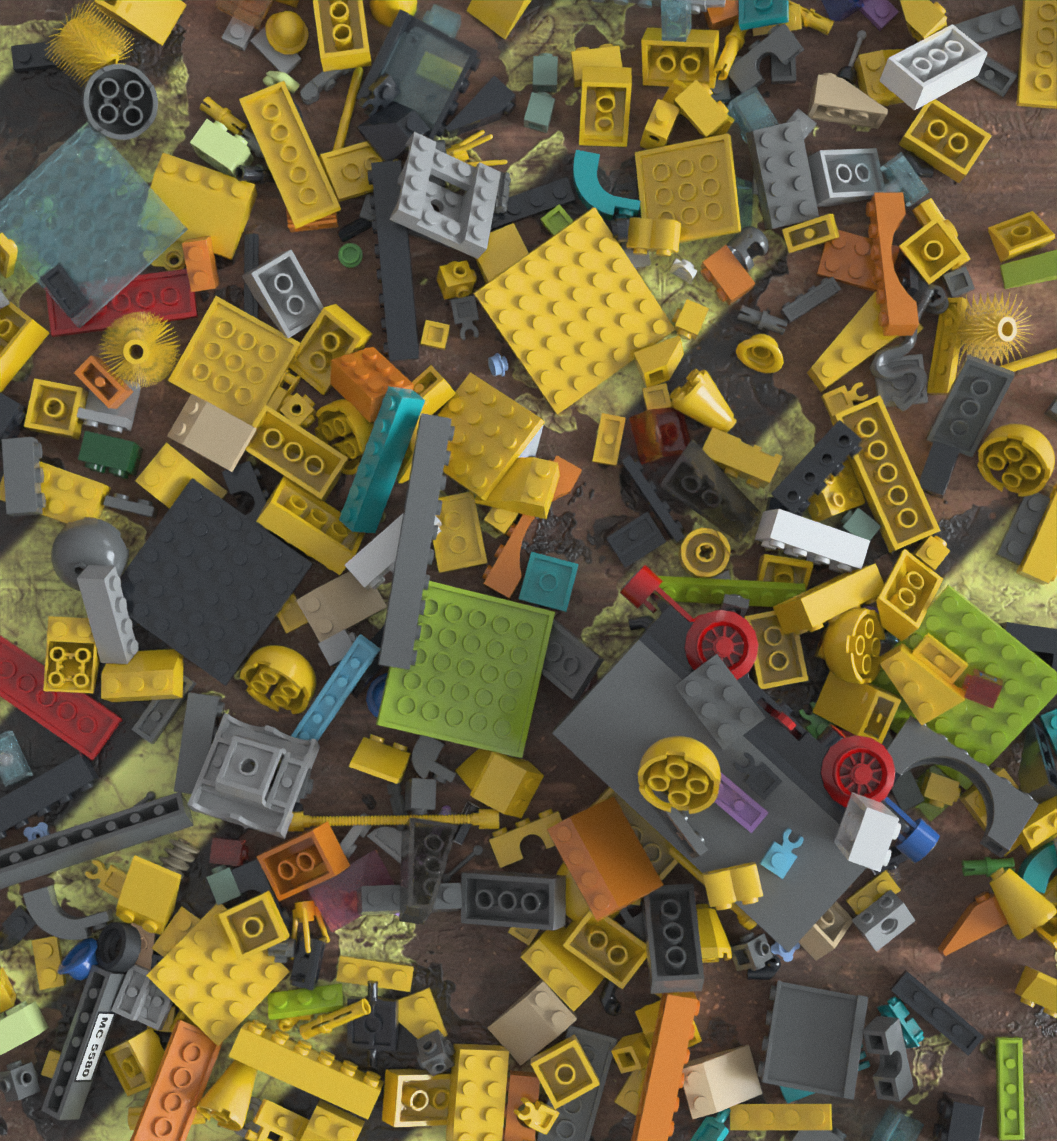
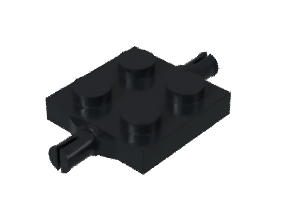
M371 980L367 982V996H350L347 998V1006L361 999H366L371 1008L370 1014L347 1023V1048H356L367 1052V1067H377V1052L396 1051L398 1049L399 999L378 996V981L373 982Z

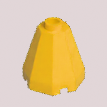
M697 904L696 911L702 963L719 962V958H723V956L724 961L731 960V946L716 910L709 908V904Z

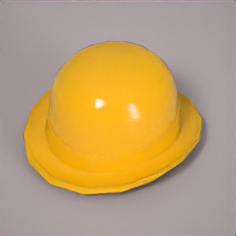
M283 11L273 14L267 20L265 26L269 44L276 51L284 55H294L300 52L307 44L309 37L308 28L302 18L295 12Z
M766 334L753 335L738 344L736 354L740 361L758 372L775 373L782 368L784 363L777 342Z

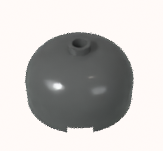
M112 64L102 67L89 77L82 91L81 102L85 118L98 133L108 138L117 140L135 138L145 132L155 120L158 110V98L154 85H152L142 71L133 66ZM113 98L119 100L118 107L111 104Z
M85 517L83 520L69 522L62 528L52 545L51 562L60 580L70 588L80 591L77 577L88 565L115 566L118 576L121 577L129 562V548L126 549L125 543L120 537L121 533L114 526L101 519Z

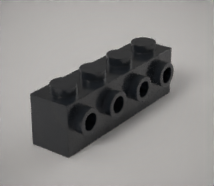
M839 420L771 493L772 496L792 514L797 512L802 514L811 504L808 500L814 494L819 496L828 486L825 482L830 476H838L845 468L843 465L844 461L848 457L853 459L861 451L862 447L860 444L862 439Z

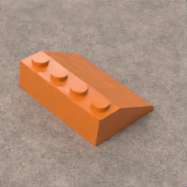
M614 796L547 829L596 922L605 919L664 886Z

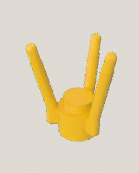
M480 130L463 141L451 145L450 148L446 149L448 155L465 162V160L469 159L467 150L492 139L493 135L489 134L477 139L485 133L484 130ZM507 160L465 162L474 167L479 162L487 166L507 164Z
M314 900L295 903V909H292L293 924L291 938L297 941L299 919V923L303 922L306 953H310L308 921H314L315 915L321 933L327 937L326 943H329L330 939L320 914V906H315Z

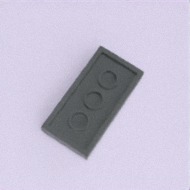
M967 354L927 434L926 440L930 442L936 441L960 449L959 453L973 457L1014 378V372Z

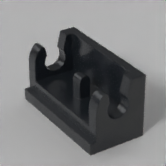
M936 441L933 442L919 480L924 493L940 499L944 498L960 449Z
M300 931L292 974L290 976V985L313 991L318 985L327 937L309 933L311 951L306 953L304 932Z

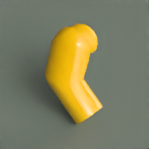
M314 1014L279 1019L278 1027L281 1031L287 1032L299 1020L312 1021Z

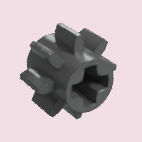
M289 937L285 941L268 948V956L275 957L274 963L288 962V957L294 958L296 939Z

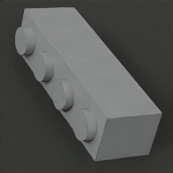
M88 565L77 577L100 661L101 663L128 664L138 652V642L135 640L132 621L128 615L127 602L122 593L121 580L117 574L116 567Z

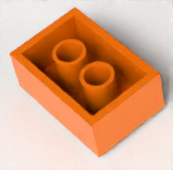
M374 347L365 348L331 360L330 384L347 401L353 404L358 412L370 423L377 419L388 386L413 390L414 384Z
M328 821L279 843L257 856L278 901L335 877L350 867Z

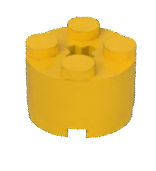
M699 528L692 531L686 536L679 547L680 564L694 578H712L725 569L730 558L728 540L721 532L710 528ZM700 548L710 551V554L707 555V560L705 557L701 558L699 556Z

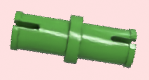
M984 857V860H962V866H964L962 867L963 876L986 875V877H991L990 875L1001 867L1004 870L1010 868L1015 872L1013 857L1004 859Z

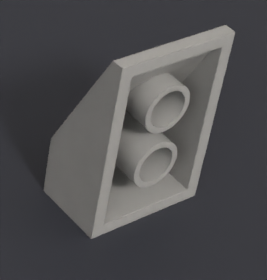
M877 148L820 150L807 157L817 207L872 199L874 192L886 193Z
M292 250L283 251L242 275L256 301L287 339L314 323L324 308Z

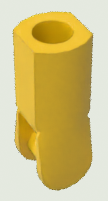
M287 369L266 405L280 413V409L283 407L281 403L287 396L292 394L301 377H295ZM284 382L291 385L288 391L281 388Z

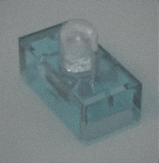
M902 152L880 167L889 181L882 188V193H903L904 203L907 207L930 192Z
M6 731L0 734V777L5 787H8L33 776L13 731Z

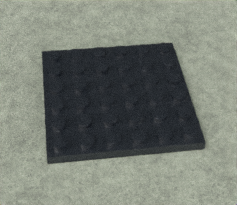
M192 478L124 571L120 580L130 618L227 686L314 564Z

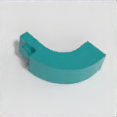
M576 150L573 165V183L576 193L588 210L595 207L602 219L608 221L613 219L614 212L625 214L626 218L638 216L641 201L613 196L607 193L599 184L597 169L600 154Z
M1054 841L1048 842L1028 855L1017 873L1036 891L1044 894L1050 875L1057 868Z

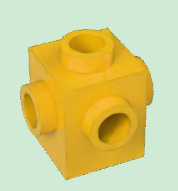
M467 260L462 262L453 261L447 265L439 266L436 280L444 300L455 297L463 298L472 294L474 283H476V274L473 269H470Z
M298 393L294 396L290 394L281 403L283 407L280 411L284 417L301 428H308L316 419L317 412L313 409L316 404L306 394L303 397ZM298 406H301L300 413H293Z

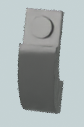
M53 885L23 894L27 909L36 924L47 933L61 939L80 940L93 935L91 926L93 930L101 929L108 925L107 921L114 919L112 909L85 917L68 914L59 905Z

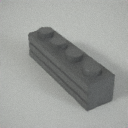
M826 277L820 282L819 286H812L807 290L808 293L805 295L801 293L794 298V302L790 303L789 301L782 306L783 309L780 313L785 320H788V325L839 293L841 288L833 277L830 279Z

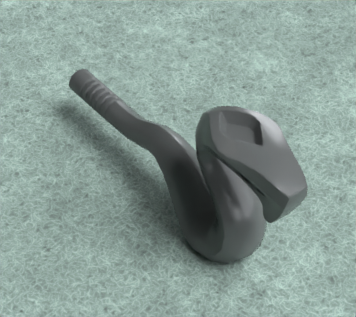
M926 287L917 303L918 321H920L925 311L924 309H926L934 293L933 290ZM917 329L913 336H906L902 343L878 350L869 367L871 374L883 381H892L905 375L914 376L913 386L903 397H891L896 407L903 412L918 399L927 384V375L919 366L905 364L890 367L888 362L910 352L917 340Z

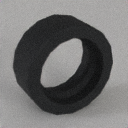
M114 922L103 929L99 935L96 949V958L100 967L105 970L121 973L127 972L134 966L141 951V937L137 928L132 925ZM120 937H122L121 950L116 958V945Z

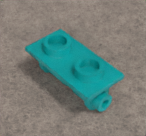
M893 996L887 1001V1005L877 1007L881 1016L899 1018L906 1049L920 1046L919 1042L924 1039L922 1035L924 1032L914 1018H910L908 1021L904 1020L910 1013L901 999Z

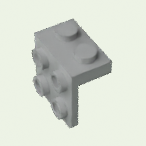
M125 380L134 392L118 409L108 408L89 389L85 409H78L77 418L84 421L83 425L98 428V425L107 426V430L116 433H122V430L131 432L141 390L139 384L136 389L134 382H132V388V385Z

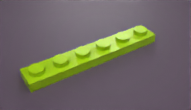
M658 576L663 580L659 587L675 602L721 604L725 594H736L744 599H749V606L773 607L806 591L804 583Z

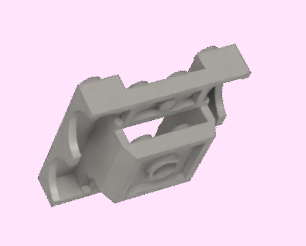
M414 132L405 145L409 148V153L398 178L397 185L401 186V191L390 220L478 259L487 250L501 172L480 162L476 167L471 166L435 149L436 141ZM431 174L467 192L461 196L429 181V176ZM431 204L436 205L440 212L435 211Z
M224 713L187 805L192 811L285 839L294 816L292 813L293 807L307 771L312 769L320 745L316 739L302 740L294 738L274 727L249 725ZM279 760H282L281 766L279 768L276 779L274 781V784L272 786V789L266 802L264 798L266 796L267 790L275 773ZM254 762L255 768L249 773L243 772L242 769L245 763Z

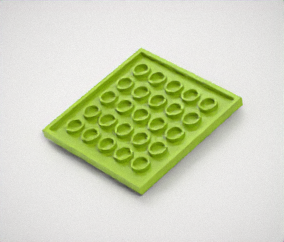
M429 581L428 589L423 590L421 599L426 600L424 614L419 615L417 625H421L420 638L414 641L413 650H417L415 666L410 665V670L389 667L376 725L522 758L555 612Z
M948 584L927 609L919 629L902 642L898 640L890 650L903 643L913 651L925 635L929 633L968 663V667L953 683L966 692L965 701L925 724L935 733L944 735L948 742L957 748L964 749L974 760L984 763L989 767L1057 694V671ZM881 666L877 677L871 684L901 696ZM903 697L889 727L897 734L910 716L917 719ZM936 765L953 780L960 782L959 785L967 790L973 784L959 771L947 766Z

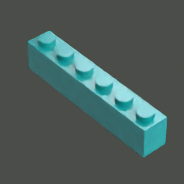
M388 386L339 518L352 532L375 533L425 403V399L412 389Z

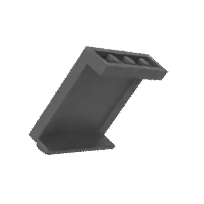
M777 980L776 986L771 985L769 1000L773 1001L772 1011L767 1010L765 1025L769 1026L768 1036H763L761 1051H766L764 1062H759L757 1076L762 1077V1083L854 1100L868 997Z

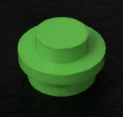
M348 243L340 248L338 257L343 266L354 268L361 263L363 253L358 245Z

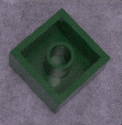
M85 431L78 460L85 463L84 467L91 471L104 474L105 470H109L108 473L114 474L116 477L128 479L129 475L137 476L143 448L132 441Z

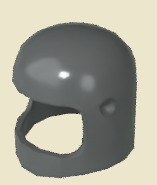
M753 226L742 228L741 232H738L726 244L746 272H749L754 267L752 259L756 256H765L769 248V242L765 234Z

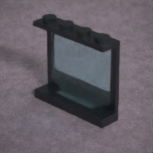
M400 9L356 99L360 100L364 96H369L371 93L367 88L386 72L392 77L401 91L394 101L414 109L430 128L426 136L432 140H438V138H442L446 133L445 128L448 126L446 122L449 116H454L458 109L459 103L457 100L460 94H465L470 85L468 78L471 72H476L482 59L479 58L481 53Z

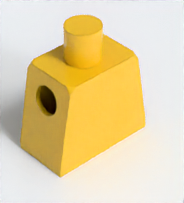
M657 99L645 126L640 147L649 150L666 146L680 115V108ZM650 135L657 137L659 141L652 139Z

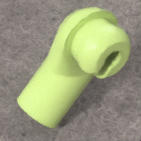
M269 71L263 79V83L268 87L284 81L288 91L292 94L300 86L297 81L285 72Z

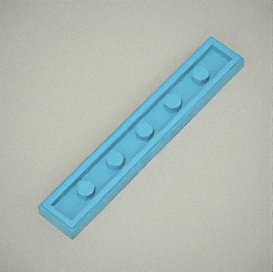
M361 634L356 638L291 737L302 740L316 739L318 742L380 651L379 647Z

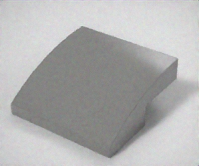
M134 964L125 976L111 1011L132 1021L137 1020L156 1030H162L173 1002L146 976L151 971L150 969Z

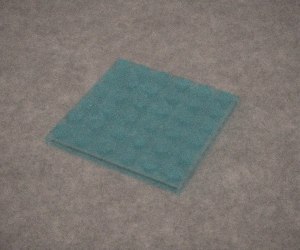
M86 122L0 202V233H3L7 239L14 241L18 249L17 259L62 309L40 278L59 263L64 266L90 301V305L71 319L79 328L188 230L112 143L93 128L89 122Z

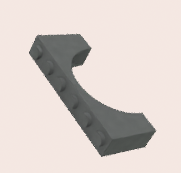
M912 716L908 718L887 748V751L892 756L895 767L894 783L908 770L928 764L947 766L965 775L980 792L986 807V829L980 844L1000 858L1010 850L1039 805L1028 793L1019 791L1012 786L1009 780L993 773L986 764L974 760L964 749L957 748L948 742L944 735L935 733L926 724L921 726L919 721Z

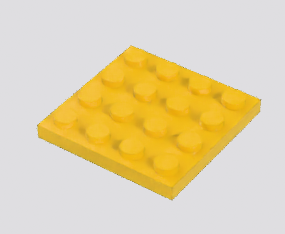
M727 133L635 152L642 218L671 219L680 222L679 243L741 232L731 135Z
M215 296L168 381L252 425L264 405L268 403L282 376L289 369L301 343L291 337L287 339L277 329Z
M470 372L456 390V394L437 415L451 418V426H455L453 440L448 441L447 450L451 451L448 466L444 465L443 473L486 501L545 422Z
M216 903L146 976L219 1046L290 971L282 963H274L275 957L268 956V949L239 962L219 917V914L227 909L222 904L218 905Z

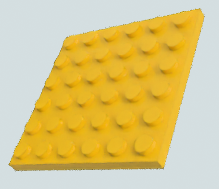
M595 207L473 293L557 415L635 359L634 352L655 345L675 330L617 240L613 238V234Z

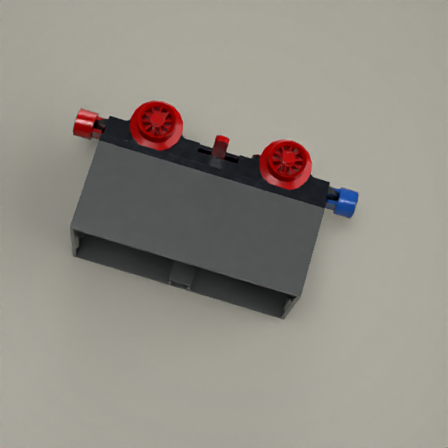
M644 565L620 589L619 593L637 609L643 604L653 614L658 611L659 615L557 723L552 734L702 873L755 862L763 896L758 897V902L743 905L742 901L734 903L789 953L867 868L848 861L834 843L852 792L883 803L899 818L900 830L904 832L902 834L899 833L895 847L912 863L922 860L935 847L940 836L923 819L919 818L913 821L887 797L894 784L895 767L892 756L884 745L870 737L858 736L849 731L839 730L831 724L815 739L790 716L793 710L781 699L775 702L749 678L748 672L756 661L758 652L756 633L749 622L735 612L724 610L701 614L695 618L691 617L659 587L663 580L649 567ZM648 597H650L654 606L646 600ZM716 653L766 717L724 750H722L674 687L676 683ZM672 736H684L698 740L714 753L719 762L721 772L769 813L756 829L750 833L715 802L707 809L693 814H689V810H682L688 817L689 821L687 823L693 831L696 830L702 835L705 840L704 845L708 849L701 856L691 858L639 791L638 771L641 759L647 749L655 742ZM745 752L754 758V765L756 767L763 762L782 780L781 784L765 800L744 782L749 775L739 772L734 767L735 762L740 767L748 765L749 761L743 755ZM790 828L792 830L788 836L790 842H795L799 836H802L804 840L801 846L793 848L791 851L797 858L782 879L759 862L773 841L781 845L784 830Z

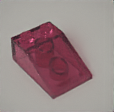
M375 849L352 862L350 867L335 877L308 888V891L331 933L362 916L358 915L357 889L361 886L395 884Z

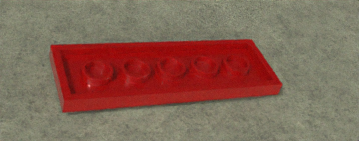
M187 269L76 283L91 304L72 319L68 317L48 288H45L52 337L109 330L111 326L116 329L113 325L117 326L116 320L120 324L124 315L126 319L128 317L131 320L133 314V318L135 316L136 320L137 317L138 321L140 313L141 322V312L144 324V311L148 317L151 315L153 319L156 317L161 322L198 318L195 292H191Z
M0 635V696L88 758L94 760L122 721V718L86 693L43 691L45 665Z

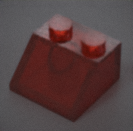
M673 407L650 409L629 417L641 465L658 463L694 453L684 414Z

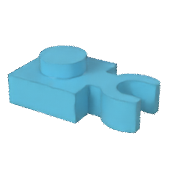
M790 828L784 830L781 845L773 841L759 862L782 879L797 858L791 851L793 848L801 846L804 840L802 836H799L795 842H790L788 840V836L792 831Z

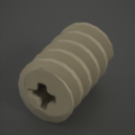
M170 839L169 842L174 846L173 849L165 847L164 851L168 854V857L159 856V860L163 863L162 867L180 874L181 879H183L184 874L181 870L187 871L190 868L187 862H193L195 858L192 853L198 854L200 850L184 839Z

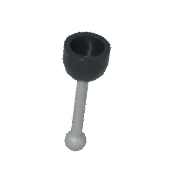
M863 30L857 33L858 40L848 66L842 67L837 73L838 78L845 79L853 86L857 76L853 65L862 40L867 36Z

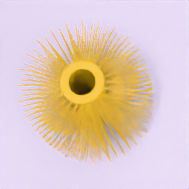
M89 8L84 13L85 15L82 19L80 16L79 18L77 16L76 19L75 17L72 19L71 15V20L64 25L63 29H58L62 30L61 33L55 34L63 39L54 46H59L57 48L59 51L55 55L60 52L63 56L60 57L59 61L63 57V61L66 60L63 66L69 61L67 67L72 63L70 68L74 66L73 70L76 69L74 74L79 71L75 78L80 73L81 75L84 73L85 75L82 80L86 77L89 79L88 76L90 74L92 75L102 67L121 64L118 63L121 60L119 58H122L119 55L124 52L121 49L127 46H122L121 42H124L126 37L122 39V35L119 38L121 32L116 36L117 32L114 33L115 29L110 32L113 26L108 30L112 22L106 27L107 23L103 25L105 20L100 23L104 16L98 21L100 16L96 18V14L92 17L90 13H87Z
M1003 292L999 304L996 305V310L995 303H998L996 294L991 303L987 293V299L984 304L980 293L978 305L973 294L972 308L966 295L967 311L961 303L965 318L963 317L962 320L958 319L961 322L960 325H956L959 326L957 327L959 329L945 331H959V333L948 335H959L955 339L960 338V341H963L959 346L960 348L965 344L961 352V358L966 349L967 354H971V356L974 349V357L977 356L979 358L980 350L982 357L979 359H982L984 356L985 361L988 362L991 356L993 364H995L998 356L1002 367V351L1006 356L1009 349L1013 358L1014 354L1011 351V344L1019 351L1012 341L1014 339L1018 343L1020 342L1015 339V335L1019 337L1016 332L1020 331L1017 330L1030 329H1017L1025 326L1017 325L1021 321L1015 322L1018 319H1013L1019 309L1017 308L1010 317L1014 302L1008 311L1009 297L1004 306Z
M145 311L143 314L144 324L142 312L141 322L140 313L138 321L137 317L135 320V316L133 318L132 314L131 320L130 318L128 321L124 319L123 322L121 321L122 324L120 326L117 324L120 328H118L117 334H113L117 335V337L114 339L112 336L109 337L110 339L103 344L105 347L101 348L108 350L101 354H111L103 358L119 356L106 362L121 357L126 358L109 371L121 365L111 375L118 373L115 377L121 376L119 380L123 379L124 382H126L124 380L126 379L132 385V388V382H134L136 389L138 385L137 376L139 387L140 377L141 386L142 379H144L143 387L145 379L146 383L148 379L149 381L150 379L152 381L153 378L157 380V375L161 377L160 374L164 372L162 370L165 367L164 365L167 362L170 363L175 358L176 352H178L173 349L177 348L178 345H171L178 341L161 344L173 338L158 342L163 339H159L161 336L171 330H166L160 334L170 324L164 327L158 326L159 324L164 325L167 321L161 322L156 317L153 319L151 315L145 321ZM138 345L143 348V354L138 351ZM169 364V365H168V366H169L168 368L170 369L169 371L171 372V371H172L171 368L173 367V365Z

